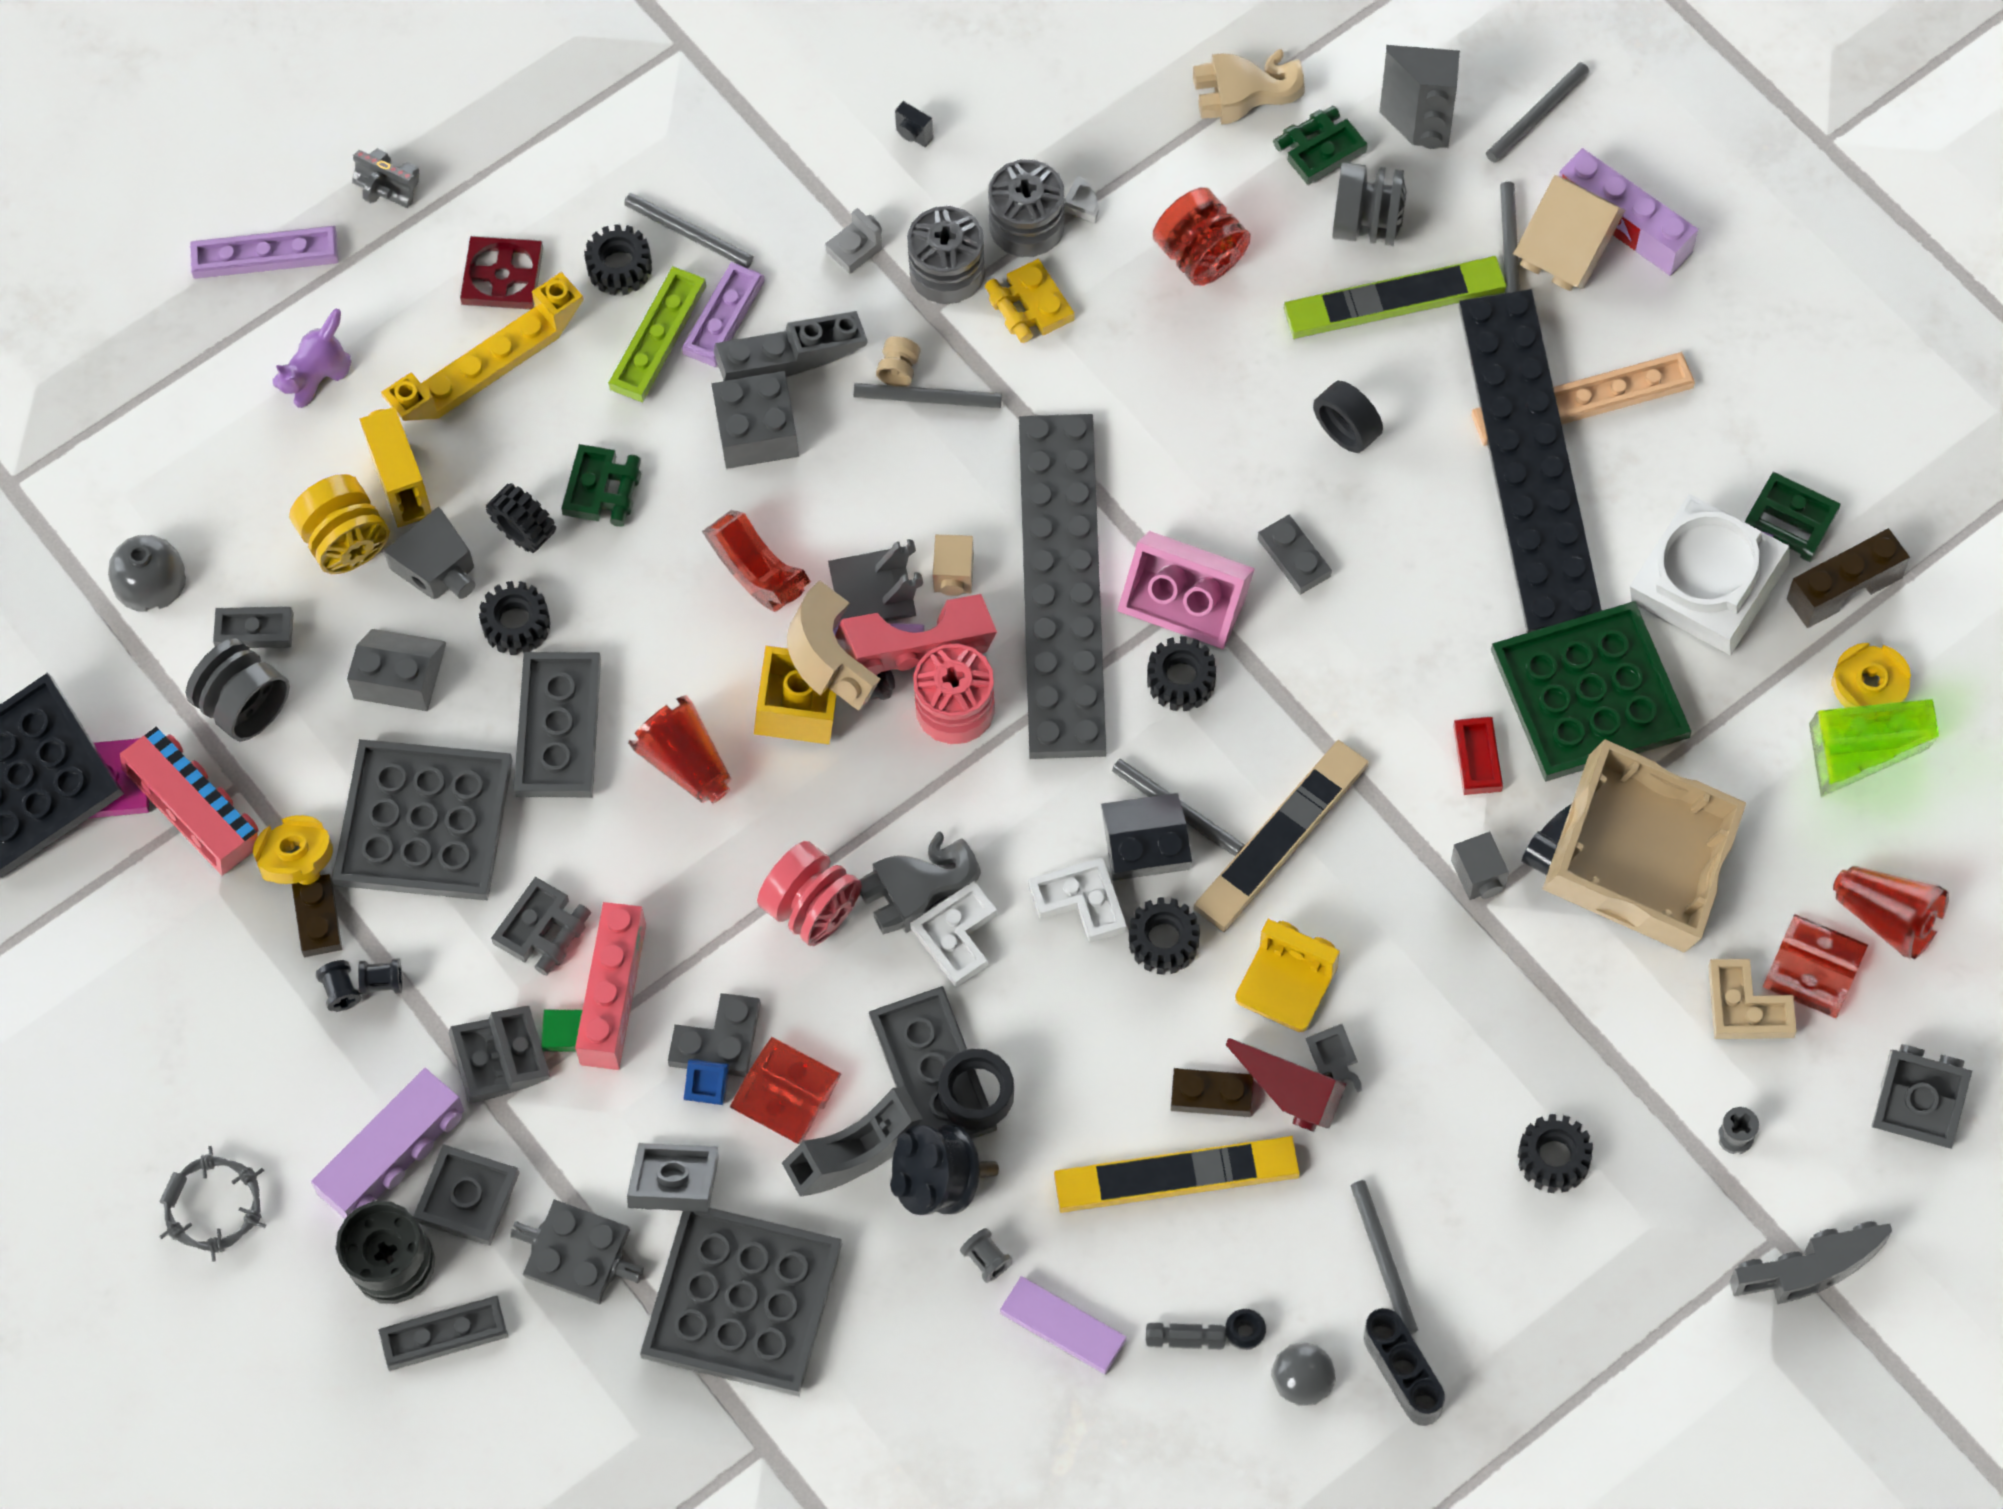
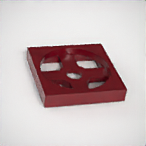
M470 236L460 295L461 304L516 309L534 308L535 303L532 291L538 286L543 254L542 241ZM484 251L498 252L497 262L491 266L476 265L477 257ZM525 253L532 262V269L515 268L512 264L513 254ZM500 269L509 271V276L505 279H498L495 274ZM473 280L489 281L493 286L491 296L479 291L474 286ZM515 283L527 284L520 291L507 296L508 288L512 287Z

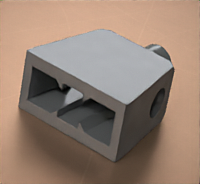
M439 507L383 550L389 568L432 599L439 598L448 589L459 599H463L471 594L476 586V583L467 575L474 568L471 553Z

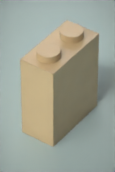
M1554 175L1513 254L1522 258L1519 265L1538 275L1542 269L1554 275L1551 282L1568 291H1571L1573 286L1584 289L1625 210L1561 176Z

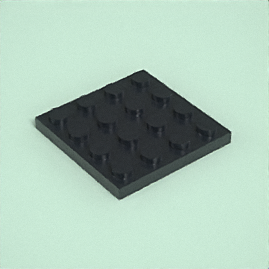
M49 673L44 674L0 704V878H2L124 795L120 785L54 678Z

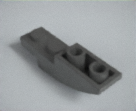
M857 311L789 322L787 323L786 330L783 332L715 343L713 352L723 381L785 371V375L788 377L815 369L849 355L866 346L868 340Z
M1870 1221L1854 1226L1851 1231L1838 1233L1837 1229L1822 1230L1815 1233L1813 1238H1810L1804 1251V1256H1802V1252H1790L1778 1257L1777 1261L1763 1263L1761 1259H1752L1742 1262L1738 1265V1268H1735L1730 1279L1733 1296L1773 1289L1777 1304H1782L1821 1292L1841 1282L1870 1261L1886 1244L1892 1233L1891 1224L1877 1226V1222Z

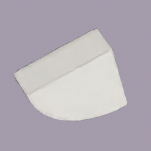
M1077 176L1064 200V212L1096 223L1098 218L1097 197L1091 189V185L1083 178Z

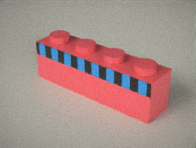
M156 726L120 753L122 771L223 876L253 853V846L259 829L249 815L246 813L240 815L233 807L231 797L222 787L215 788L207 780L208 775L197 761L193 760L190 762L182 754L183 749L176 738L171 734L165 736Z

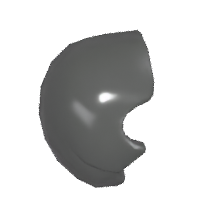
M1306 1342L1291 1344L1277 1354L1271 1369V1377L1279 1395L1298 1406L1316 1405L1330 1394L1336 1380L1335 1369L1328 1354L1317 1345Z

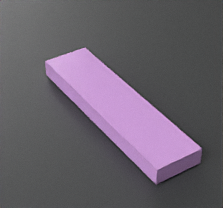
M335 226L190 241L191 273L194 279L339 263Z

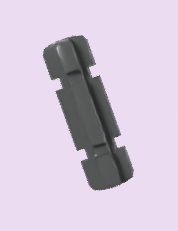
M1150 1322L1146 1326L1145 1342L1148 1347L1163 1348V1343L1169 1344V1348L1202 1349V1345H1208V1349L1221 1350L1226 1344V1330L1223 1325L1208 1324V1328H1202V1324L1169 1323V1327H1163V1323Z

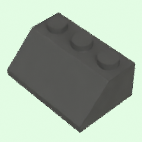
M1399 45L1386 46L1379 112L1412 145L1423 146L1429 149L1449 148L1460 50Z

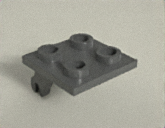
M908 539L907 545L901 547L900 542L897 541L891 549L828 561L834 591L850 603L841 620L878 613L886 622L917 616L913 599L916 589L923 585L922 574L915 572L914 579L909 580L906 569L909 556L916 551L913 540Z

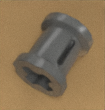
M1735 1107L1725 1114L1718 1131L1719 1145L1723 1150L1730 1154H1743L1751 1148L1754 1137L1759 1130V1121L1755 1113L1745 1107ZM1739 1128H1742V1129L1744 1130V1131L1738 1132L1737 1134L1732 1131V1130L1736 1131V1130H1738Z
M988 1228L975 1233L960 1248L964 1257L969 1256L982 1271V1279L985 1283L996 1279L1013 1263L1012 1257L1009 1254L1004 1255L992 1241V1233Z

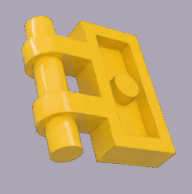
M1039 258L1007 273V282L1010 287H1001L997 279L989 280L984 286L990 295L988 299L995 310H1000L1006 319L1004 323L1010 334H1015L1021 343H1026L1033 337L1029 328L1035 325L1042 336L1075 320L1074 311ZM1020 301L1026 311L1018 312L1013 303Z

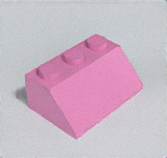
M1148 531L1137 542L1117 611L1224 649L1244 605L1255 568Z

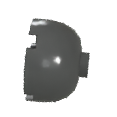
M137 535L126 539L115 549L109 560L108 577L116 598L125 607L138 612H147L146 608H154L156 606L159 609L167 607L179 597L186 582L185 567L179 552L167 540L154 535Z

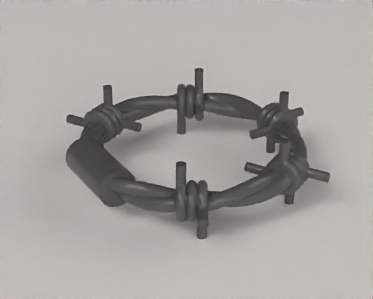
M208 1146L209 1154L201 1155L200 1159L188 1164L180 1173H172L159 1201L164 1205V1218L167 1230L159 1237L162 1240L169 1234L172 1240H178L182 1244L201 1250L211 1251L212 1262H215V1252L225 1251V1248L235 1244L253 1226L266 1228V1224L259 1222L262 1215L260 1214L259 1185L256 1179L258 1175L264 1172V1169L261 1168L255 1173L251 1167H246L239 1162L213 1156L212 1146ZM215 1166H228L239 1174L237 1178L231 1181L233 1185L241 1180L244 1185L249 1186L253 1195L251 1209L247 1210L239 1207V1211L246 1214L243 1218L245 1222L238 1232L222 1238L221 1229L219 1228L217 1229V1237L202 1242L196 1241L185 1233L192 1224L188 1223L183 1227L179 1222H176L171 1208H174L187 1181V1175L202 1169L203 1178L206 1179V1170L214 1169Z

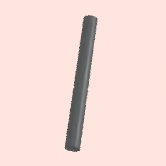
M1579 62L1486 152L1487 158L1491 162L1496 163L1589 73V68L1584 63Z
M1503 182L1500 184L1504 277L1506 284L1505 293L1520 291L1518 256L1513 254L1518 245L1515 184L1513 182Z
M633 193L627 195L624 205L738 265L746 268L751 266L754 259L753 255Z
M854 383V398L1001 408L1002 393Z
M1119 759L1112 768V772L1148 797L1171 794L1122 759ZM1180 800L1186 823L1236 857L1245 844Z
M1365 1180L1357 1181L1351 1184L1350 1187L1393 1309L1400 1316L1410 1334H1414L1418 1331V1327Z

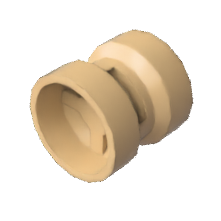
M889 337L885 341L882 350L884 359L878 363L876 376L887 385L907 387L911 384L914 376L912 366L918 362L921 352L920 347L912 340L904 337Z

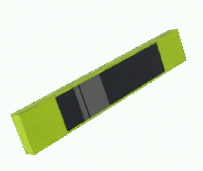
M1492 256L1284 302L1283 309L1292 337L1297 339L1459 303L1460 300L1505 293L1506 284L1497 257Z

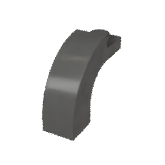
M904 1086L895 1087L867 1115L848 1128L830 1136L802 1141L782 1162V1165L800 1197L828 1191L864 1175L893 1157L898 1137L909 1128L917 1126L923 1118Z

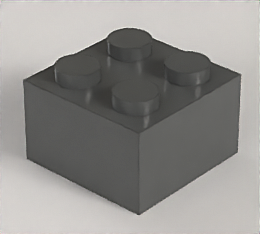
M785 371L711 383L726 469L799 457L797 435Z

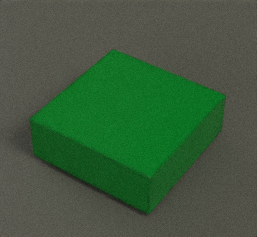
M544 1009L542 1050L544 1052H576L575 1046L582 1010Z

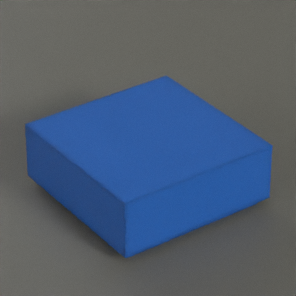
M689 1059L683 1100L717 1105L725 1104L729 1064Z

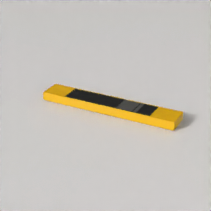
M1293 1136L1054 1170L1060 1213L1299 1178Z

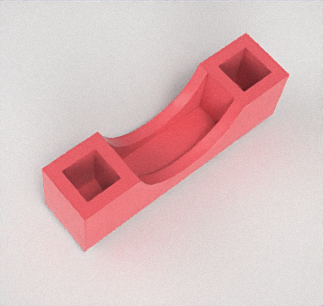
M982 594L947 600L937 619V626L925 632L912 633L899 630L888 624L878 613L842 619L835 638L848 655L873 674L878 675L888 670L898 669L899 671H906L912 669L928 651L945 644L969 646L983 655L988 651L997 630Z

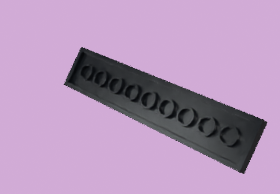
M1528 289L1460 300L1459 311L1479 407L1481 408L1487 445L1526 632L1529 633L1602 611L1533 291Z

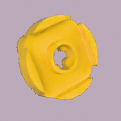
M1860 643L1848 648L1839 657L1831 679V686L1839 702L1846 709L1865 721H1871L1876 717H1884L1897 711L1905 702L1910 689L1911 672L1908 663L1899 652L1885 645L1880 648L1869 646L1870 643ZM1867 673L1870 677L1875 675L1880 677L1878 686L1866 685L1863 675Z
M305 815L289 816L281 819L283 825L277 826L273 830L269 825L258 835L253 846V854L261 876L265 881L279 884H294L298 882L302 885L312 884L318 880L320 871L326 867L332 857L333 844L328 831L314 817ZM295 846L300 847V849L296 852L286 853L288 851H292Z

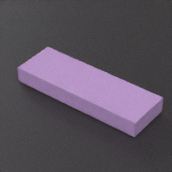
M731 262L682 347L683 355L716 367L717 361L713 352L715 343L732 340L765 282L764 275Z
M1022 1276L1000 1308L1001 1315L1105 1375L1126 1342V1336Z

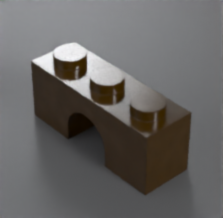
M1888 528L1794 577L1786 600L1808 629L1838 613L1844 601L1858 590L1865 587L1870 595L1902 579L1910 556Z

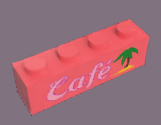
M603 902L575 1046L579 1063L582 1066L620 1069L646 930L642 906Z

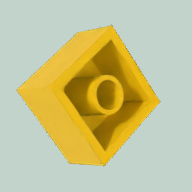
M765 645L753 734L830 745L837 694L828 688L820 696L800 676L791 660L788 648Z

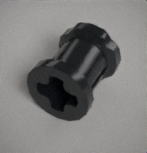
M400 958L392 959L391 963L368 964L367 961H359L358 983L360 994L364 996L368 995L370 991L393 990L395 994L402 993L403 976Z
M332 961L316 971V978L318 982L323 983L328 996L326 1005L329 1011H345L361 1001V994L359 990L354 989L349 976L351 967L348 961Z

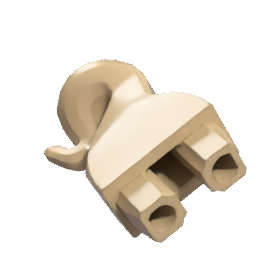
M1279 49L1267 59L1263 71L1249 60L1240 56L1225 53L1212 54L1211 63L1193 66L1195 89L1214 87L1215 93L1199 95L1198 103L1201 118L1220 117L1221 125L1241 119L1251 109L1259 105H1283L1296 101L1301 96H1304L1305 93L1304 76L1300 60L1278 65L1283 59V50Z

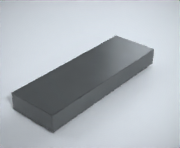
M498 1296L378 1329L389 1371L508 1338Z

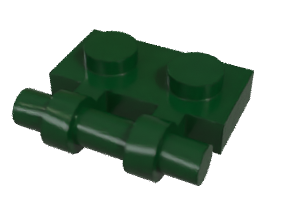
M1334 105L1324 111L1318 109L1309 115L1308 120L1298 126L1290 125L1283 129L1282 135L1273 139V144L1279 152L1288 147L1294 148L1288 152L1287 161L1307 185L1342 166V162L1348 163L1367 152L1368 143L1348 119L1336 125L1333 123L1340 118V113ZM1316 131L1321 133L1310 140L1306 138Z
M579 444L561 507L563 516L599 522L602 509L612 511L610 523L617 527L624 526L626 516L631 514L634 501L631 497L634 486H638L642 473L639 468L642 459L636 455H628L625 465L616 464L617 456L615 450ZM610 480L620 482L617 494L607 492Z

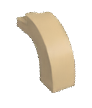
M819 580L807 592L789 625L787 633L788 651L798 673L814 691L821 696L829 688L859 711L868 702L880 678L848 655L838 644L833 630L837 627L850 603Z

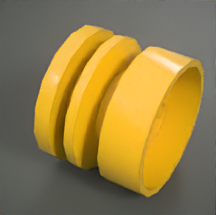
M349 474L333 475L318 481L308 487L290 508V521L302 540L308 543L310 552L323 572L329 574L346 573L367 563L382 550L390 534L387 524L380 516L376 507L370 505L371 501L356 477Z

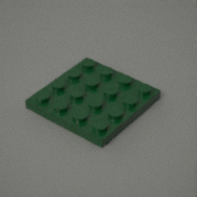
M1635 601L1492 643V655L1545 782L1583 771L1589 754L1604 740L1639 754L1688 739L1691 736L1690 726Z

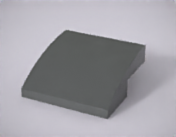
M529 1005L491 1012L487 1020L450 1027L448 1034L468 1103L503 1096L549 1079L550 1073Z

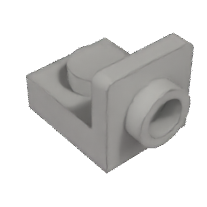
M859 208L851 212L852 223L825 243L826 252L849 274L882 249V228L879 222L872 215L866 216Z

